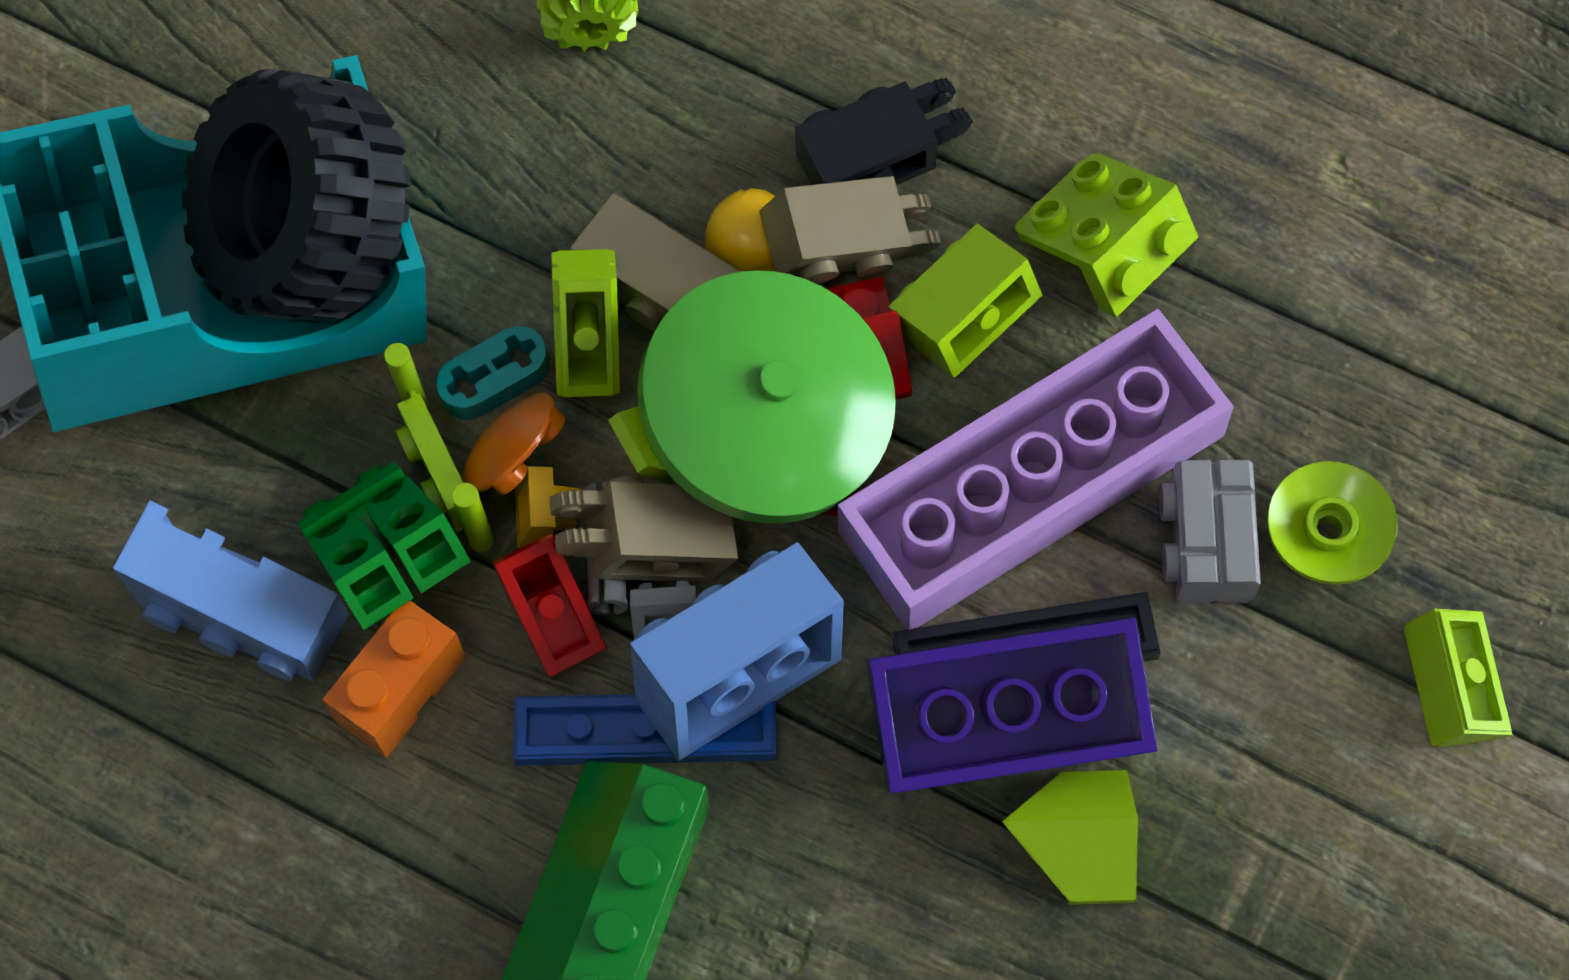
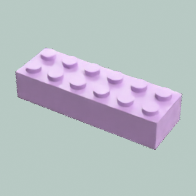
M1156 309L838 504V533L905 629L918 628L1174 468L1175 463L1187 460L1225 435L1234 406L1161 311Z

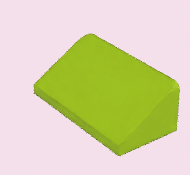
M1433 609L1407 622L1404 626V633L1432 746L1447 747L1502 739L1513 735L1483 612Z

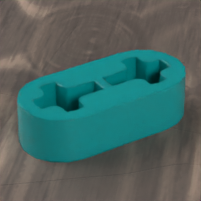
M514 326L501 331L450 360L441 368L436 382V388L444 409L451 416L458 419L472 420L487 414L536 386L544 379L549 370V356L543 337L536 330L526 326ZM519 348L522 353H529L531 363L521 368L516 361L511 362L509 352ZM465 378L468 383L475 384L477 394L467 399L462 392L457 393L455 383Z

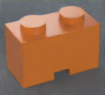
M409 601L390 614L324 696L322 701L337 724L387 758L419 718L417 715L419 710L431 695L435 697L465 660L466 655L456 632Z

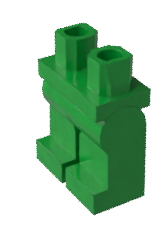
M395 461L384 468L375 465L358 476L355 486L333 500L322 498L303 510V518L296 522L363 630L414 598L388 554L390 552L405 569L420 593L428 590L471 562L444 513L408 476H405Z

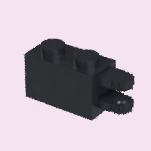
M947 77L935 79L931 83L927 82L913 89H910L905 81L890 88L877 87L863 94L857 102L835 111L826 109L809 116L803 124L795 127L796 157L811 185L894 176L895 183L898 185L936 169L937 146L950 141L952 138H957L959 135H963L964 132L968 131L973 121L963 107L951 110L948 113H942L928 120L924 116V114L934 111L936 108H941V106L952 101L951 99L954 94L957 93Z

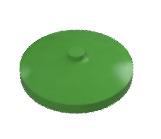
M759 270L742 271L714 278L695 287L679 299L662 318L646 347L639 370L637 389L640 418L647 440L663 468L676 483L695 499L718 512L741 520L780 524L809 519L829 511L850 497L871 475L886 451L892 434L896 405L895 388L886 355L876 336L861 316L837 295L816 283L791 274Z

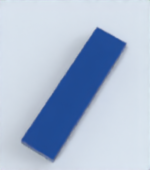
M635 694L515 697L513 760L515 766L585 764L586 761L617 763L777 760L776 701L769 702L756 714L679 761L639 707Z

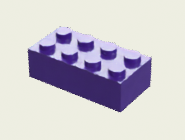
M1123 618L866 659L886 790L891 794L1158 751L1136 618Z

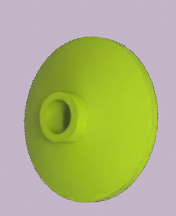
M1316 462L1305 465L1289 474L1275 490L1267 513L1269 538L1281 560L1299 575L1323 584L1339 585L1353 583L1374 573L1390 555L1398 531L1395 506L1385 488L1364 470L1341 462ZM1321 523H1331L1338 529L1339 537L1335 539L1325 538L1320 535L1317 526Z

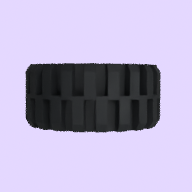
M258 70L226 88L227 94H223L215 99L208 109L210 114L208 121L199 124L194 136L197 145L194 154L189 155L187 158L184 172L189 174L187 191H182V209L187 210V224L183 225L185 241L192 246L194 251L190 259L195 271L202 278H205L203 284L210 293L229 310L240 315L313 323L334 322L343 319L351 312H355L373 297L371 290H377L383 286L391 273L387 268L390 260L399 256L404 241L399 238L402 223H408L410 204L405 203V188L410 187L409 168L402 163L401 155L406 152L403 140L396 130L391 129L395 122L387 110L362 86L353 85L349 81L285 70Z

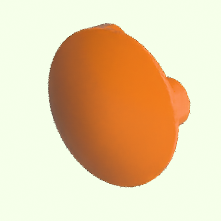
M536 393L511 405L498 415L481 433L471 448L461 472L463 483L474 485L478 492L486 491L492 487L501 495L512 491L527 473L528 468L523 462L531 455L538 444L544 445L551 441L560 432L565 423V416L554 407V399L548 393Z

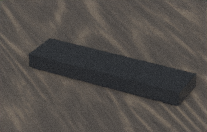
M1148 592L892 632L894 653L900 654L1123 618H1136L1143 662L1158 660L1161 653Z

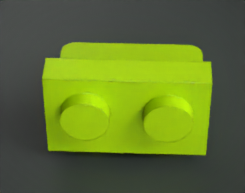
M1100 153L1090 154L1078 162L1015 225L1016 233L1021 241L1079 266L1099 310L1116 318L1199 238L1176 184Z

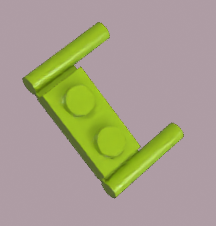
M402 343L391 344L384 352V359L401 400L397 406L405 426L394 430L410 465L422 460L430 477L420 483L426 496L444 514H448L456 533L464 529L469 545L474 551L486 552L493 546L494 537L479 493L474 485L463 483L428 411V400L408 347Z

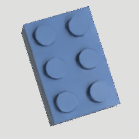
M798 542L780 553L778 551H771L762 555L752 563L744 575L725 586L717 584L707 588L696 597L691 607L669 620L667 618L654 620L638 633L636 639L630 643L635 697L639 707L680 761L756 714L769 702L777 701L841 661L844 600Z

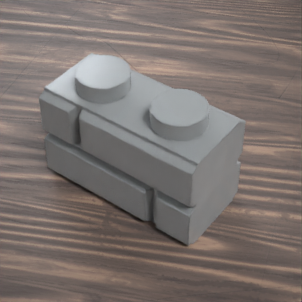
M1181 460L1175 463L1170 483H1161L1159 491L1161 521H1172L1173 543L1163 544L1162 570L1164 582H1175L1176 601L1179 603H1211L1212 601H1217L1218 603H1249L1254 601L1261 585L1253 462H1250V460H1219L1217 462H1211L1210 460Z

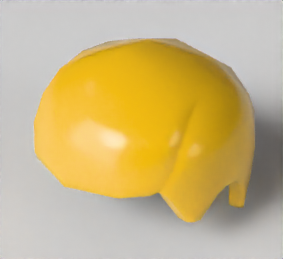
M740 189L719 202L710 215L706 227L705 250L741 272L754 270L775 271L759 212L775 195L762 189Z

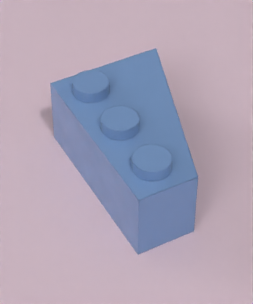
M149 500L113 567L114 572L143 609L141 617L155 627L170 633H177L180 626L200 634L198 640L204 646L219 654L234 657L236 651L239 650L258 658L256 665L277 678L292 681L296 674L315 682L349 615L338 593L264 556L260 562H257L221 546L225 537L207 528L202 538L186 533L172 525L166 516L169 509Z

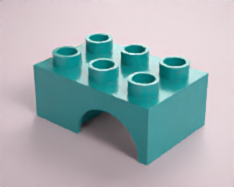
M357 55L332 60L329 78L349 81L351 84L362 86L368 91ZM130 104L0 132V241L31 363L52 432L383 353L389 345L394 343L411 346L427 342L425 266L409 217L408 223H402L399 238L404 241L399 256L390 260L387 266L391 273L383 286L377 290H371L373 297L358 310L351 312L343 319L334 322L313 323L240 315L229 310L203 284L205 278H202L195 271L190 259L194 253L193 248L185 241L183 225L187 224V210L182 209V191H187L189 174L184 172L188 156L194 154L197 145L196 141L178 140L150 130L136 118Z

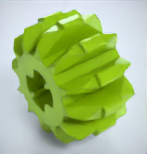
M536 0L537 13L539 14L540 25L544 31V37L557 40L559 47L563 49L579 46L582 52H585L589 47L598 46L603 50H607L610 41L622 42L627 40L628 31L636 27V17L638 16L637 0Z

